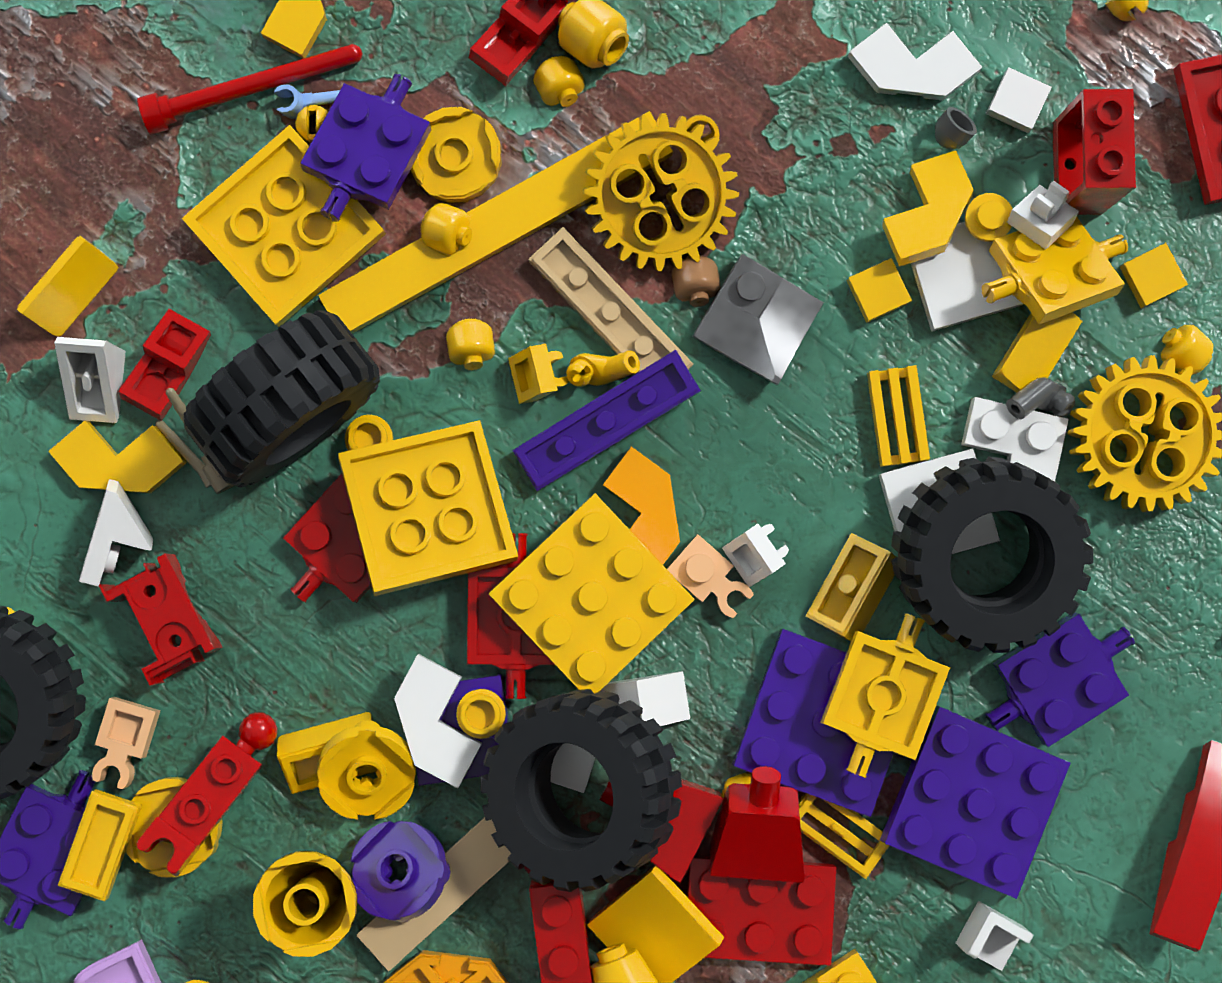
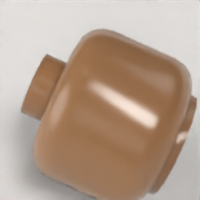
M700 255V261L696 262L688 256L682 259V269H677L675 266L672 269V280L676 298L681 301H690V304L694 307L708 304L709 298L715 297L720 290L721 283L718 267L710 258Z

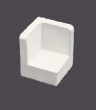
M978 901L956 944L972 958L976 959L978 957L1002 971L1019 939L1029 944L1034 935L1021 924Z

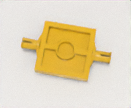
M1077 217L1073 225L1047 249H1044L1020 231L996 238L988 251L1001 268L1003 278L984 283L981 288L984 298L987 297L986 302L994 303L1010 295L1015 296L1027 306L1039 325L1120 293L1125 283L1108 259L1125 254L1128 251L1127 240L1122 241L1124 236L1119 234L1107 240L1097 242L1090 236Z
M905 613L896 641L880 640L855 631L820 722L844 732L854 742H857L846 770L866 778L875 750L892 751L916 760L950 670L948 666L927 659L918 649L914 648L925 621L921 618H915V616Z

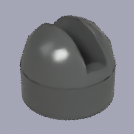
M948 107L938 118L935 125L936 141L941 147L948 150L960 149L977 133V128L971 118L955 107Z

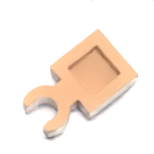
M698 534L667 568L674 578L701 602L710 593L714 594L717 597L716 601L719 610L731 618H734L737 613L727 604L728 594L732 591H739L747 599H751L754 595L746 584L739 581L731 582L725 577L734 565Z
M117 697L109 698L95 742L96 746L106 748L108 751L106 757L100 759L94 766L92 772L93 781H103L107 775V769L110 766H115L120 771L117 788L125 789L130 786L135 775L131 758L132 756L140 759L147 757L161 710Z

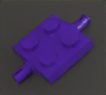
M394 74L383 97L370 95L350 85L343 84L300 163L304 172L324 180L333 189L325 205L320 210L324 217L328 219L331 217L332 221L339 222L340 216L350 198L354 200H367L387 210L391 207L431 131L429 121L405 111L400 106L409 88L412 86L411 81L403 76V79H401L400 74Z
M1074 612L1072 616L1068 615L1058 621L1061 628L1051 636L1042 631L1035 636L1037 644L1025 649L1017 647L998 659L993 665L1005 682L1009 700L985 714L986 718L991 721L989 723L996 731H999V729L1020 716L1030 723L1041 743L1049 747L1128 697V692L1115 673L1112 657L1135 644L1134 639L1129 637L1131 635L1125 627H1121L1118 631L1100 641L1091 634L1080 614Z
M79 770L78 776L68 795L53 794L33 784L25 787L0 837V884L8 887L13 894L17 895L7 916L4 918V922L10 926L15 921L13 928L23 929L34 904L47 905L68 916H72L75 913L84 894L60 887L58 883L85 811L86 801L96 781H93L92 775L88 777L90 772Z

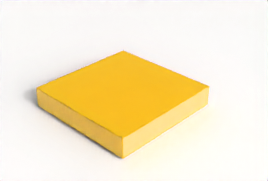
M656 865L595 914L587 924L606 947L624 943L626 950L636 948L659 983L674 982L719 947L724 939V936L664 871Z

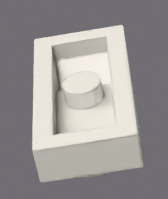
M109 479L79 580V582L94 586L100 584L103 572L111 574L114 572L121 546L112 544V541L149 551L152 550L153 545L151 533L119 481Z

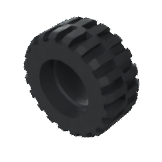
M318 310L313 314L306 313L295 321L290 320L280 325L274 332L265 334L256 340L255 344L246 350H242L233 357L229 364L221 367L212 375V379L207 384L202 385L195 393L196 397L189 401L186 406L184 428L226 483L240 488L253 485L297 461L299 457L306 452H310L321 441L336 432L344 422L351 419L357 413V410L367 403L370 395L376 392L380 383L379 367L338 315L323 310Z
M988 457L985 462H981L976 458L960 460L959 468L956 470L945 466L934 472L933 474L937 481L930 487L921 482L912 492L918 498L912 509L903 505L899 513L898 519L904 525L902 532H893L891 544L898 552V557L892 560L894 575L901 580L899 589L904 598L912 605L914 611L943 638L951 643L958 641L965 649L980 652L986 646L993 653H1008L1010 643L1012 642L1025 649L1037 644L1035 635L1043 631L1048 636H1051L1060 629L1061 626L1057 620L1064 612L1072 616L1080 605L1073 600L1078 589L1087 591L1091 576L1083 572L1084 564L1093 563V547L1083 542V539L1089 537L1091 532L1087 520L1076 514L1080 507L1073 497L1060 490L1059 484L1039 472L1018 462L1011 463L997 457ZM1009 511L1018 515L1025 522L1028 530L1029 551L1026 562L1017 577L1004 588L989 594L970 595L960 590L952 580L950 561L953 547L963 530L974 520L992 512Z
M0 606V676L8 683L15 696L18 721L13 738L7 743H0V799L16 794L25 786L28 787L63 759L70 750L68 744L78 737L82 724L80 720L75 718L85 711L86 703L84 695H77L76 688L83 684L84 680L81 669L72 670L68 659L75 655L66 643L59 647L53 640L57 632L47 623L36 627L32 625L34 620L32 614L18 610L8 615L9 610L6 606Z
M584 689L538 701L536 704L524 707L515 713L512 722L503 724L495 735V741L499 745L490 747L487 750L484 766L489 767L490 770L488 774L481 776L480 788L481 793H487L488 804L482 806L485 820L492 819L497 832L491 835L498 848L505 845L511 854L507 858L508 861L518 870L524 867L531 870L529 874L530 879L541 885L554 880L553 886L556 890L572 892L580 888L587 892L600 889L608 883L616 882L650 861L658 854V847L668 841L674 830L669 821L679 816L681 800L673 797V792L682 787L681 772L672 771L670 760L677 756L671 743L663 746L658 737V734L663 729L656 720L652 718L644 721L640 717L643 713V708L631 700L619 704L620 698L618 694L608 691L594 694L591 689ZM565 743L576 745L588 751L600 762L608 775L613 792V810L608 826L602 833L591 832L578 827L563 814L556 803L551 787V768L557 751Z

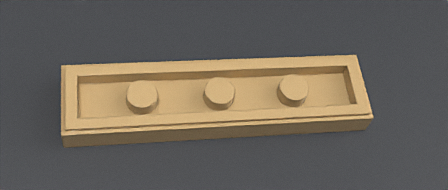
M564 227L529 258V263L616 354L626 351L635 352L640 362L638 372L674 350H677L688 370L693 367L690 359Z
M484 817L445 853L446 861L450 865V878L444 885L443 891L436 903L427 912L403 923L375 916L357 933V937L388 972L509 862L507 858L511 854L505 845L498 848L491 835L497 832L492 819L486 821Z

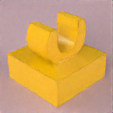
M541 344L529 346L508 358L519 404L537 401L558 391V388L569 383L567 376L561 378L554 377L551 364L563 358L561 352H548L547 345Z

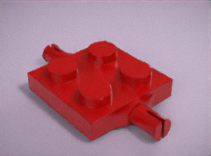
M341 473L283 537L285 541L302 555L306 565L309 567V570L290 588L305 603L323 581L336 586L354 603H357L371 588Z
M512 533L516 546V534ZM518 533L517 561L468 573L467 664H492L501 669H506V699L515 698V679L517 680V699H526V669L538 665H555L488 594L527 557L528 534Z

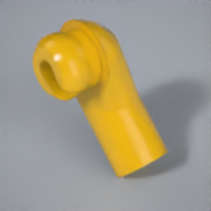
M626 351L612 357L582 353L571 359L570 365L566 370V376L571 384L578 387H583L587 384L600 386L636 374L640 369V362L638 356L633 351Z

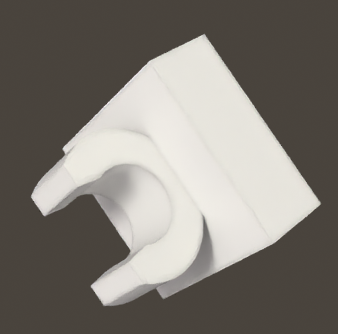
M1053 181L1050 183L1048 190L1039 185L1015 206L1010 213L1007 223L1044 249H1047L1073 225L1079 211L1066 203L1070 191Z
M756 524L722 547L749 587L786 564L782 558L787 555L788 547L785 545L776 550L767 537L775 529L772 524L765 525L762 528L759 524Z

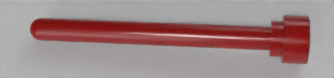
M350 44L170 99L167 94L158 96L157 93H152L137 98V103L148 133L152 135L169 130V124L177 122L176 117L358 63L362 58V50L359 46Z

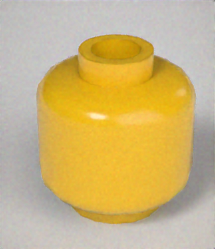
M578 0L577 2H571L562 10L559 16L558 38L560 46L587 67L601 68L604 65L611 66L624 54L629 42L626 19L604 1Z

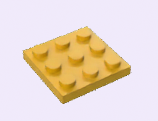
M291 125L286 127L182 218L278 327L290 319L386 235L383 228L358 200L350 198L340 216L339 222H334L331 217L328 219L320 213L333 189L324 180L302 170L300 163L309 145Z
M480 420L338 453L340 468L374 596L517 561V549Z
M596 493L488 593L578 690L591 689L594 694L606 686L695 600Z

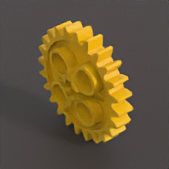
M660 113L656 127H652L647 116L642 115L639 117V130L636 132L627 122L622 123L621 128L624 138L619 140L607 134L605 138L611 147L609 153L598 150L593 152L594 156L602 163L600 169L588 168L585 171L589 176L597 179L596 186L583 189L584 194L596 197V203L585 208V213L591 215L599 214L601 218L591 229L594 233L608 230L610 234L605 239L603 246L609 249L620 243L622 245L618 255L620 260H626L632 252H635L636 267L640 269L644 267L649 257L653 258V264L657 271L663 270L666 258H670L672 264L677 269H682V255L686 253L693 260L699 262L700 255L697 247L702 244L704 247L714 251L716 246L710 235L713 232L723 235L728 233V230L720 223L721 217L736 216V212L726 207L725 203L727 199L739 197V192L726 189V182L733 180L738 175L737 172L723 171L721 167L731 157L730 153L714 154L713 150L720 139L714 136L703 142L701 137L704 125L697 124L690 132H687L685 116H679L674 126L669 127L667 114ZM673 145L681 152L682 164L677 171L668 174L660 168L658 158L661 150ZM640 154H645L648 158L657 181L660 184L671 185L672 190L666 194V197L683 224L682 230L676 231L662 202L650 200L649 196L655 192V187L638 160ZM627 169L636 171L641 180L638 192L630 197L622 196L616 188L618 175ZM696 188L703 194L704 206L698 214L690 216L683 211L681 199L688 190ZM656 212L662 218L663 229L657 237L651 239L644 238L639 230V222L645 214Z
M1155 355L1144 358L1141 368L1135 357L1124 361L1123 370L1117 364L1105 368L1108 380L1100 375L1091 378L1090 383L1096 393L1085 390L1078 394V398L1087 407L1077 408L1070 412L1072 417L1081 421V426L1067 431L1068 435L1080 438L1081 445L1069 450L1070 454L1084 455L1086 459L1076 469L1077 472L1082 473L1092 470L1095 474L1088 485L1090 489L1106 485L1107 488L1103 500L1112 501L1121 494L1122 509L1133 508L1137 500H1139L1141 512L1153 511L1155 502H1157L1162 511L1173 509V497L1180 504L1189 503L1192 501L1189 488L1197 493L1208 489L1201 476L1215 477L1220 474L1218 469L1210 462L1211 460L1222 459V449L1216 447L1217 441L1222 440V431L1217 430L1216 423L1222 421V413H1213L1211 408L1220 400V395L1205 397L1202 393L1208 385L1209 381L1207 379L1196 383L1190 382L1193 373V367L1191 366L1175 373V359L1173 358L1165 360L1158 369ZM1126 392L1135 395L1139 400L1140 411L1137 416L1129 414L1124 409L1123 398ZM1159 393L1162 396V401L1156 409L1157 400L1155 395ZM1173 406L1181 409L1185 415L1186 423L1182 430L1175 428L1171 423L1170 411ZM1149 425L1148 432L1155 435V441L1147 443L1148 435L1141 433V427ZM1113 438L1122 440L1126 445L1127 456L1123 462L1115 460L1111 455L1110 443ZM1160 452L1168 454L1172 460L1173 470L1169 476H1165L1158 470L1156 462ZM1140 460L1141 473L1137 475L1134 472V468Z

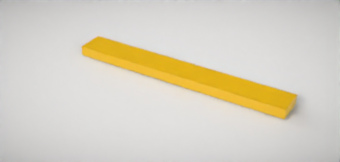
M651 112L643 114L647 116L651 126L656 127V121ZM639 117L628 123L635 132L639 130ZM621 127L609 133L619 140L624 138ZM605 136L468 211L467 214L470 217L469 228L472 229V238L468 245H460L456 253L445 255L426 246L422 238L319 294L318 296L327 312L338 315L353 334L596 199V197L583 193L584 188L596 186L597 179L589 176L585 171L588 168L600 169L602 165L594 156V150L609 153L611 150ZM670 146L661 150L658 158L659 163L673 156ZM640 154L638 160L643 170L646 171L651 168L650 162L645 154ZM632 169L622 171L616 179V187L637 176V172Z

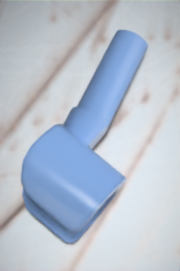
M281 85L275 89L274 94L280 98L294 96V101L289 107L277 108V111L290 119H296L297 114L306 106L333 103L340 90L300 93L291 85Z

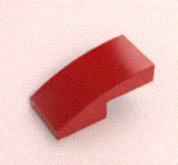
M168 309L143 344L145 354L119 389L120 398L162 421L172 406L171 401L166 395V390L173 388L178 395L180 394L211 336L210 331Z

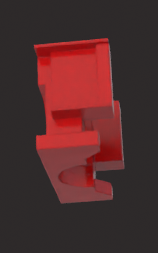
M165 553L157 557L160 568H157L155 563H143L145 571L116 586L109 584L98 585L107 602H122L127 599L158 659L141 669L150 686L163 684L164 679L195 663L204 662L205 660L199 647L202 646L205 653L216 652L223 648L207 621L200 616L192 604L185 587L186 580L175 554ZM152 586H154L156 589V593L154 596L150 594V588ZM177 635L181 638V644L179 646L175 643V638Z

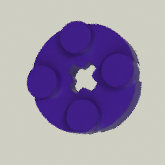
M388 821L374 826L358 841L351 857V862H354L352 880L357 893V903L373 916L401 923L417 918L427 912L440 897L451 873L450 865L446 861L445 851L438 838L425 827L408 821L394 823ZM393 860L401 863L407 861L406 877L402 881L397 879L391 883L389 880L393 873L392 868L389 866Z

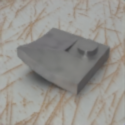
M741 254L692 337L748 370L778 385L824 302L746 255Z

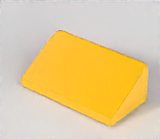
M77 236L17 306V310L52 335L60 337L118 271V265L95 245L83 237Z
M1071 312L1039 325L1032 313H1030L991 377L1015 392H1019L1037 378H1048L1081 325L1082 320Z
M851 533L809 608L806 617L851 642L855 631L864 632L894 577L892 560L896 556L892 552Z
M370 712L279 736L277 758L292 794L318 787V761L324 746L339 732L355 727L361 721H373ZM362 765L358 767L357 776L375 772L376 767Z

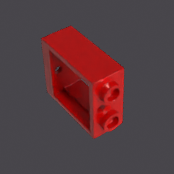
M1083 89L1053 121L1054 181L1070 191L1066 203L1079 211L1077 215H1102L1136 188L1133 89ZM1066 160H1071L1074 163L1073 169L1070 170L1065 167L1064 163Z

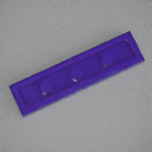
M674 350L512 451L536 491H540L700 393L701 390L677 350Z

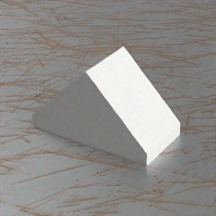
M57 337L54 344L69 419L117 423L121 404L118 391L123 383L126 351L108 341Z
M683 671L609 682L599 691L618 694L620 698L619 704L629 700L633 701L643 708V713L640 717L644 721L654 718L660 726L690 719Z

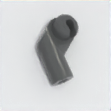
M1041 377L1031 381L1008 399L1006 406L1008 411L1020 420L1024 419L1036 408L1046 412L1052 411L1056 416L1065 417L1074 408L1075 397L1067 393V388L1062 384L1046 377Z

